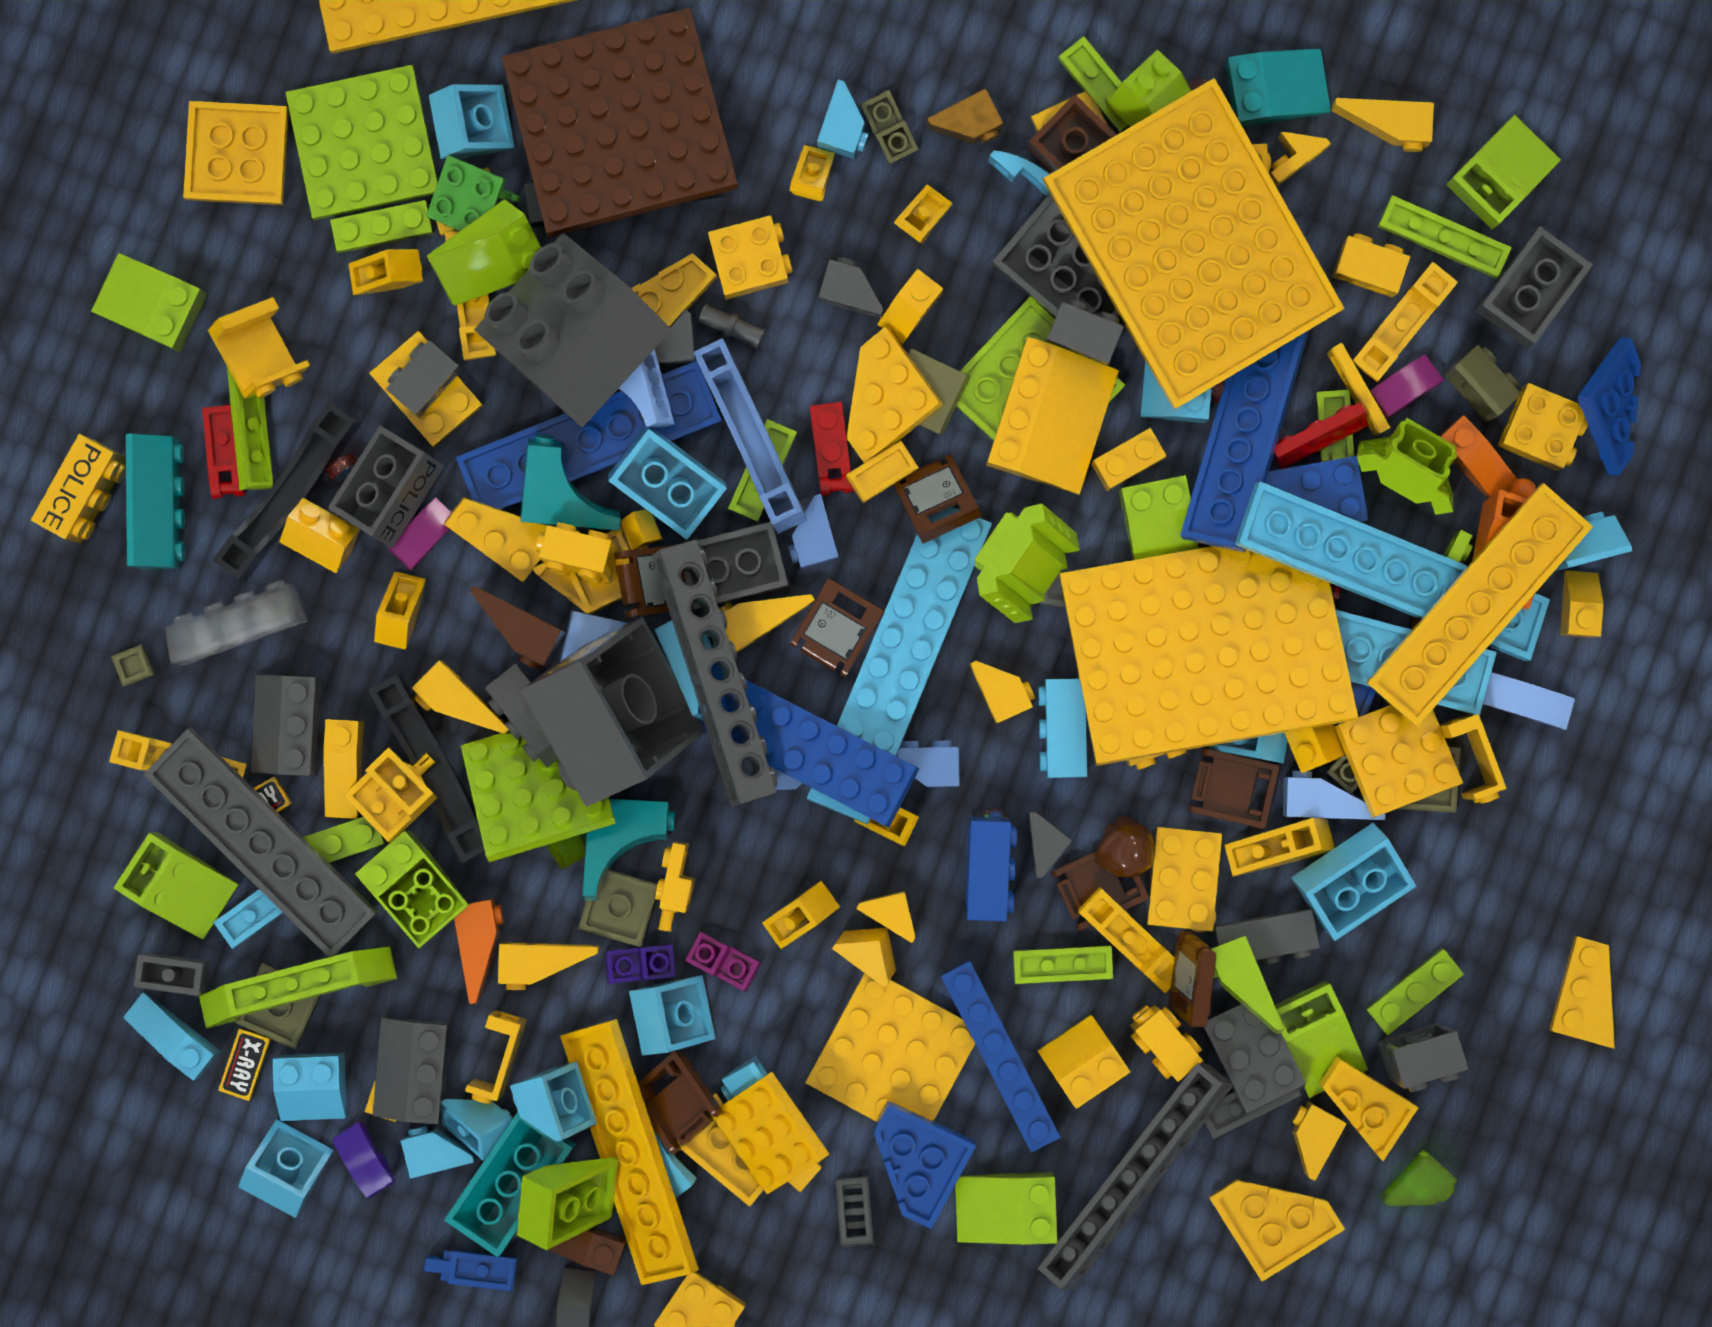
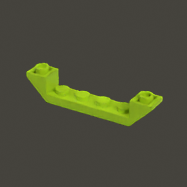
M382 947L351 951L225 984L199 996L205 1026L208 1029L238 1021L239 1017L358 985L368 987L398 978L391 948Z

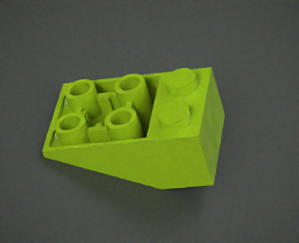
M1514 115L1446 185L1491 229H1494L1561 159Z
M412 831L402 832L355 873L419 949L469 906L435 858Z
M150 832L115 884L114 889L143 908L204 940L214 925L213 922L218 919L239 884L159 832Z
M1323 981L1275 1005L1284 1027L1281 1034L1306 1082L1304 1089L1309 1098L1324 1091L1319 1082L1336 1056L1362 1072L1368 1070L1346 1015L1330 983Z

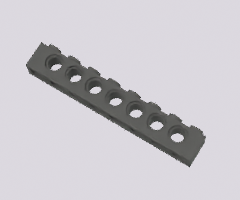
M697 539L660 549L652 555V559L730 806L732 808L777 793L775 788L777 786V777L771 767L769 768L765 757L767 755L765 740L757 732L755 725L757 723V714L753 705L748 703L745 694L747 683L744 675L738 672L735 662L737 660V651L733 642H729L725 631L727 629V620L724 612L719 610L715 599L717 597L716 585L712 578L709 579L706 571V553L702 547H699ZM682 571H687L692 575V586L686 585L682 581ZM692 602H696L702 607V617H697L692 613ZM702 634H707L712 638V649L703 646L701 642ZM712 665L721 668L723 672L721 681L716 680L712 676ZM723 696L732 701V712H727L722 708L721 699ZM733 728L740 730L742 733L743 741L741 744L733 741L731 737ZM743 759L749 761L753 767L751 776L746 775L741 769Z
M1197 1063L1037 1269L1061 1291L1075 1289L1234 1085L1210 1064Z

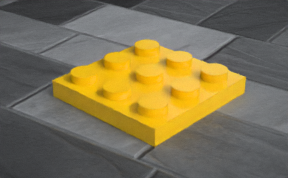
M189 101L183 198L194 201L283 205L289 108L287 106Z
M1392 705L1360 716L1357 720L1347 721L1335 726L1371 818L1463 784L1433 710L1418 727L1412 724Z
M770 1072L721 1105L723 1113L719 1117H713L766 1194L774 1191L829 1155V1152L773 1072Z

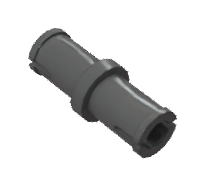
M707 303L699 316V323L723 332L724 337L728 339L734 337L757 349L761 345L766 332L763 328L761 329L741 320V316L738 314H727Z

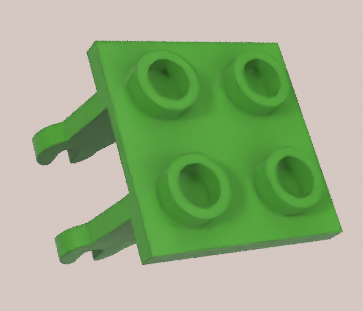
M447 155L426 217L461 231L493 208L498 198L520 202L522 195L503 189L506 182L505 178Z

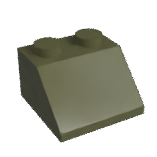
M1477 345L1443 375L1485 422H1488L1503 413L1521 393L1517 389L1519 384L1516 379L1508 372L1503 373L1496 366L1497 359L1493 353L1486 347L1481 349Z

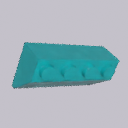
M126 434L127 566L142 570L181 569L180 561L185 560V544L180 542V529L185 527V513L183 509H180V496H184L185 483L184 478L179 477V464L184 463L183 444H179V439L173 436Z
M517 1112L444 1221L499 1258L517 1233L522 1176L546 1165L564 1163L577 1143L569 1138L556 1142L520 1118L519 1112Z

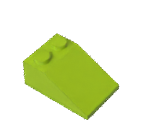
M1157 49L1121 83L1106 105L1131 127L1191 92V89L1182 72Z
M504 199L429 253L427 258L450 302L456 306L516 284L530 269L531 259L541 246L525 214Z
M118 253L91 312L181 353L208 294L176 277Z
M1186 475L1125 487L1119 490L1133 560L1199 549L1198 542L1184 540L1180 536L1191 500Z
M610 1157L546 1165L522 1176L517 1236L548 1250L611 1219L618 1159Z
M1053 1172L961 1175L955 1184L957 1242L1020 1245L1057 1243L1055 1176Z

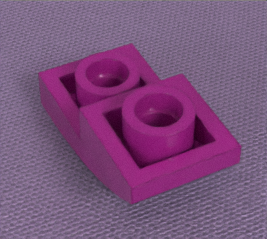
M1423 355L1371 389L1370 393L1384 417L1388 419L1410 406L1419 397L1438 387L1444 379L1428 357Z
M435 497L407 525L394 548L392 549L388 546L387 549L406 567L412 570L451 530L444 525V521L451 514V511Z
M700 932L685 960L745 992H748L762 962L703 932Z

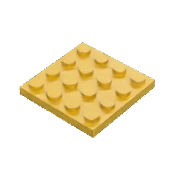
M864 973L805 1083L874 1121H877L887 1101L934 1121L971 1053L975 1042L963 1018L891 979L884 988Z

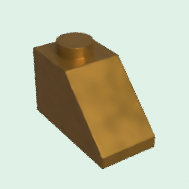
M984 89L927 118V126L931 131L971 144H975L980 140L982 144H986L1000 136L998 131L1002 130L1003 121L987 90Z

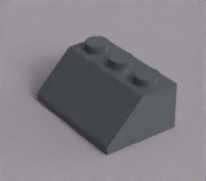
M256 675L251 756L252 773L317 776L322 678Z
M381 1017L373 1116L403 1122L438 1124L447 1022Z

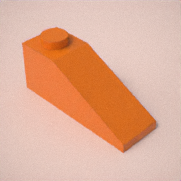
M1464 415L1456 419L1439 435L1456 446L1457 457L1453 463L1487 498L1499 489L1510 492L1512 484L1518 479L1489 441Z
M494 898L468 903L469 906L454 918L469 1004L480 1001L500 933L499 924H504L502 907L500 904H495Z

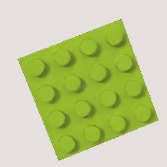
M413 65L285 92L313 220L434 195L438 178Z
M1029 297L961 370V372L969 375L970 378L956 407L993 442L1027 337L1056 345L1047 341L1055 319L1032 297ZM1116 378L1109 403L1125 387V384L1119 378Z
M510 731L507 734L500 733L460 745L484 850L489 862L616 824L610 797L586 807L578 792L569 788L562 780L558 768L559 759L548 768L540 759L533 762L522 748L527 742L522 736L516 739Z

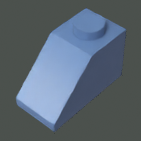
M821 494L815 495L805 512L808 520L798 524L792 535L794 543L788 545L793 564L799 562L801 569L839 559Z

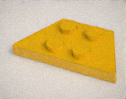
M620 526L619 530L605 533L608 535V538L612 539L618 552L631 550L622 526ZM629 558L616 560L611 580L602 579L601 584L584 581L581 576H578V573L570 572L569 577L551 573L550 569L546 568L545 563L532 569L536 575L586 614H592L622 600L616 566L629 564L630 562Z

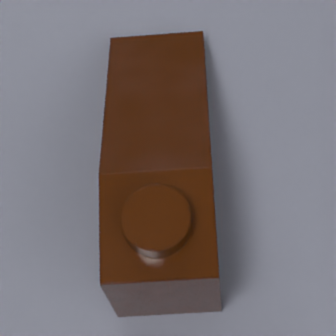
M593 1227L548 1250L581 1265L614 1276L627 1240L625 1237Z

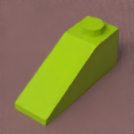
M1246 936L1212 948L1211 950L1216 953L1214 978H1218L1220 985L1275 1034L1283 1032V1024Z

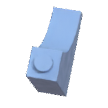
M654 349L618 389L627 394L636 404L646 427L666 428L673 425L674 420Z

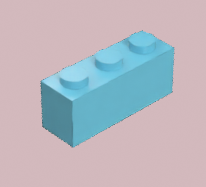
M1045 679L1044 686H1038L1039 706H1045V719H1039V738H1045V752H1040L1039 755L1040 771H1046V778L1087 777L1086 711L1080 680Z

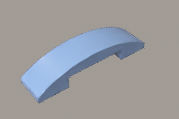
M1491 672L1483 705L1566 730L1575 698Z

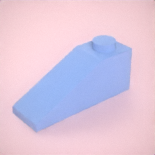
M1292 771V777H1284L1283 816L1385 820V814L1371 818L1365 802L1321 778H1312V771L1302 774L1301 771Z

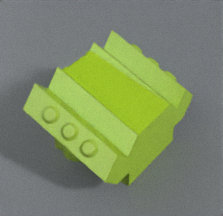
M1409 418L1400 422L1394 433L1389 437L1359 441L1357 461L1362 472L1377 470L1381 484L1416 504L1431 502L1435 515L1453 512L1454 495L1448 476L1450 475L1449 467L1457 457L1455 445Z
M1043 504L1025 507L1019 516L1012 512H1006L974 559L975 567L981 571L977 577L979 595L1014 623L1033 620L1031 605L1045 601L1044 594L1062 570L1068 569L1065 554L1080 551L1077 533Z

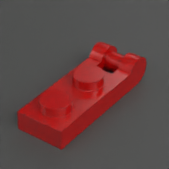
M842 402L810 406L821 496L831 495L830 492L842 490L844 493H852L853 487L845 477L851 470ZM841 469L842 478L829 479L828 470Z
M231 405L202 408L212 499H220L227 494H234L235 497L246 496V490L239 489ZM231 472L232 481L222 482L221 473Z

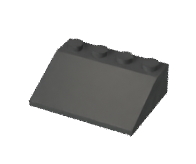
M1049 194L992 261V265L1024 293L1032 297L1054 318L1057 316L1061 303L1069 304L1071 299L1088 305L1087 312L1100 316L1102 311L1119 317L1118 311L1054 199Z

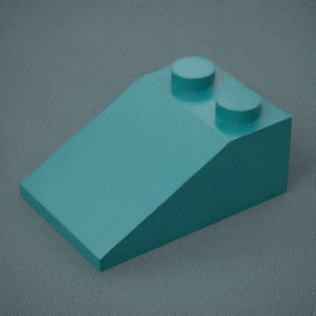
M1321 49L1257 52L1228 57L1224 64L1230 105L1242 127L1331 113Z

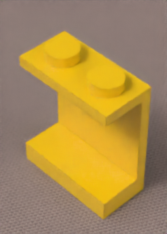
M274 297L222 316L208 329L244 399L257 395L258 398H263L276 390L275 387L284 384L285 387H290L303 379L302 374L310 366L308 360L295 364L272 322L271 317L279 309Z
M1479 714L1464 715L1440 724L1444 738H1454L1467 733L1485 781L1484 785L1461 793L1463 799L1474 800V803L1480 802L1483 804L1499 798L1498 792L1507 788Z
M499 1010L489 1014L485 1028L510 1035L496 1083L492 1084L474 1079L467 1085L465 1092L472 1093L473 1100L490 1104L491 1100L498 1101L504 1095L527 1019Z

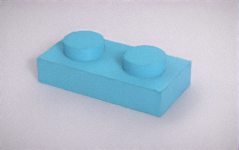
M259 889L213 923L230 947L235 949L282 915L283 912Z

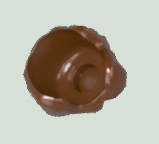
M1120 816L1115 819L1114 823H1109L1105 827L1104 835L1095 851L1096 863L1116 877H1138L1151 868L1153 864L1154 838L1143 824L1131 820L1128 816Z

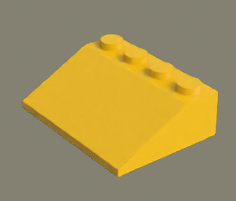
M1027 337L986 466L1080 495L1119 370L1059 346Z

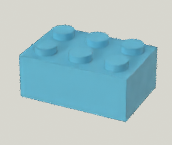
M646 425L608 474V481L685 539L691 536L727 489L725 481L656 429L646 427Z
M1371 823L1291 877L1306 903L1313 910V914L1319 924L1334 941L1416 887L1391 842L1374 823Z

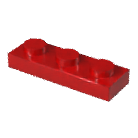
M1360 402L1353 406L1346 405L1340 408L1335 415L1323 421L1317 420L1312 422L1304 431L1294 436L1288 435L1281 438L1277 442L1274 451V458L1279 468L1285 469L1369 426L1366 411Z

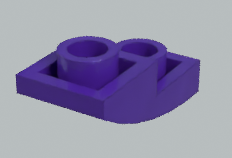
M672 944L604 951L607 984L676 977Z
M358 1122L332 1138L346 1168L366 1198L370 1199L396 1182L384 1154L376 1151L365 1124Z

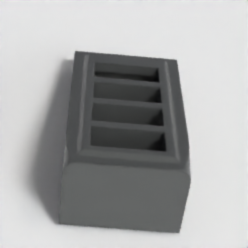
M868 1177L836 1179L842 1248L875 1245ZM862 1188L863 1194L844 1196L843 1190ZM863 1202L864 1207L845 1209V1203ZM865 1216V1221L848 1223L846 1221V1217ZM866 1229V1235L848 1236L847 1230Z

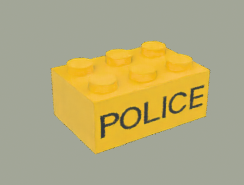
M78 434L31 521L65 540L80 544L83 539L87 540L95 529L96 523L93 521L99 510L103 512L111 500L112 495L109 492L114 483H119L126 474V457L96 440Z

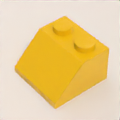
M1089 1015L1037 1050L1076 1109L1130 1073V1070L1092 1015Z

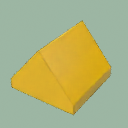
M646 509L632 512L620 521L631 550L640 549L662 540L652 513Z

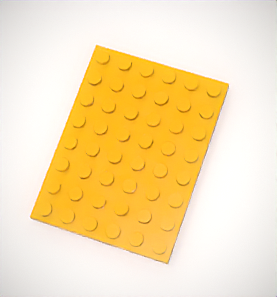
M1215 78L1042 179L1173 409L1187 403L1345 309Z
M1216 546L1060 573V582L1096 766L1353 721L1358 718L1329 582L1247 549L1244 553Z

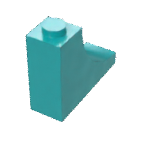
M536 434L535 438L527 439L520 512L521 522L557 525V522L575 527L608 530L620 529L621 517L619 510L595 504L573 486L562 464L560 441L555 440L554 436L547 434Z
M610 799L616 824L587 832L583 897L585 900L598 901L599 891L606 873L613 863L626 851L649 841L668 840V831H674L675 811H669L668 802Z

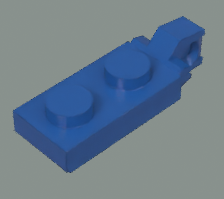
M456 1249L444 1250L443 1256L427 1255L424 1271L441 1273L440 1280L448 1281L447 1284L513 1291L518 1257L500 1255L498 1258L491 1253Z

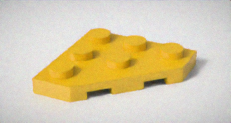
M884 327L863 344L859 352L847 440L864 463L893 446L943 405L892 331L887 327Z
M1238 1179L1233 1180L1208 1196L1262 1282L1345 1230L1328 1201L1321 1198Z

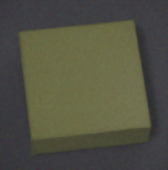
M142 644L111 656L123 687L155 675L146 649Z

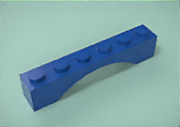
M967 959L940 973L1031 1153L1061 1138L970 960Z

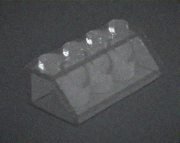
M284 580L277 581L265 586L266 592L254 596L253 591L246 592L234 597L236 602L223 606V603L220 602L203 608L205 614L193 617L192 613L174 618V625L165 627L171 664L188 665L308 622L295 585H285Z

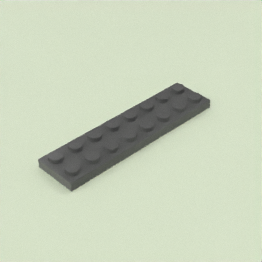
M192 727L186 729L143 774L328 957L335 956L378 912Z

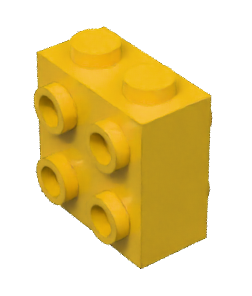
M771 215L708 232L726 300L789 283L787 274L793 273L788 254L781 255L779 243L784 242L780 223L773 224Z
M1525 384L1521 387V395L1516 399L1497 446L1552 470H1562L1565 465L1570 466L1577 452V448L1573 447L1577 436L1582 437L1587 429L1588 423L1584 413L1576 402L1533 384Z
M557 522L556 527L547 525L545 533L541 532L539 534L536 544V552H540L539 558L546 564V568L550 569L551 573L569 577L570 572L578 573L582 580L595 584H601L602 579L611 580L616 561L614 553L618 552V549L613 544L612 539L608 538V535L605 533L589 530L588 535L577 531L575 526Z
M1145 1005L1132 1016L1134 1022L1130 1026L1135 1032L1131 1035V1038L1145 1054L1150 1050L1156 1056L1152 1063L1166 1079L1173 1076L1179 1082L1190 1073L1197 1063L1203 1062L1198 1055L1202 1051L1201 1047L1187 1032L1181 1035L1177 1030L1181 1023L1166 1007L1160 1010L1156 1005H1153L1151 1008Z

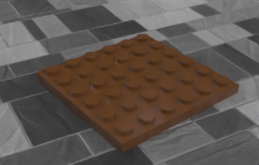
M690 8L501 56L548 238L738 189L736 175Z

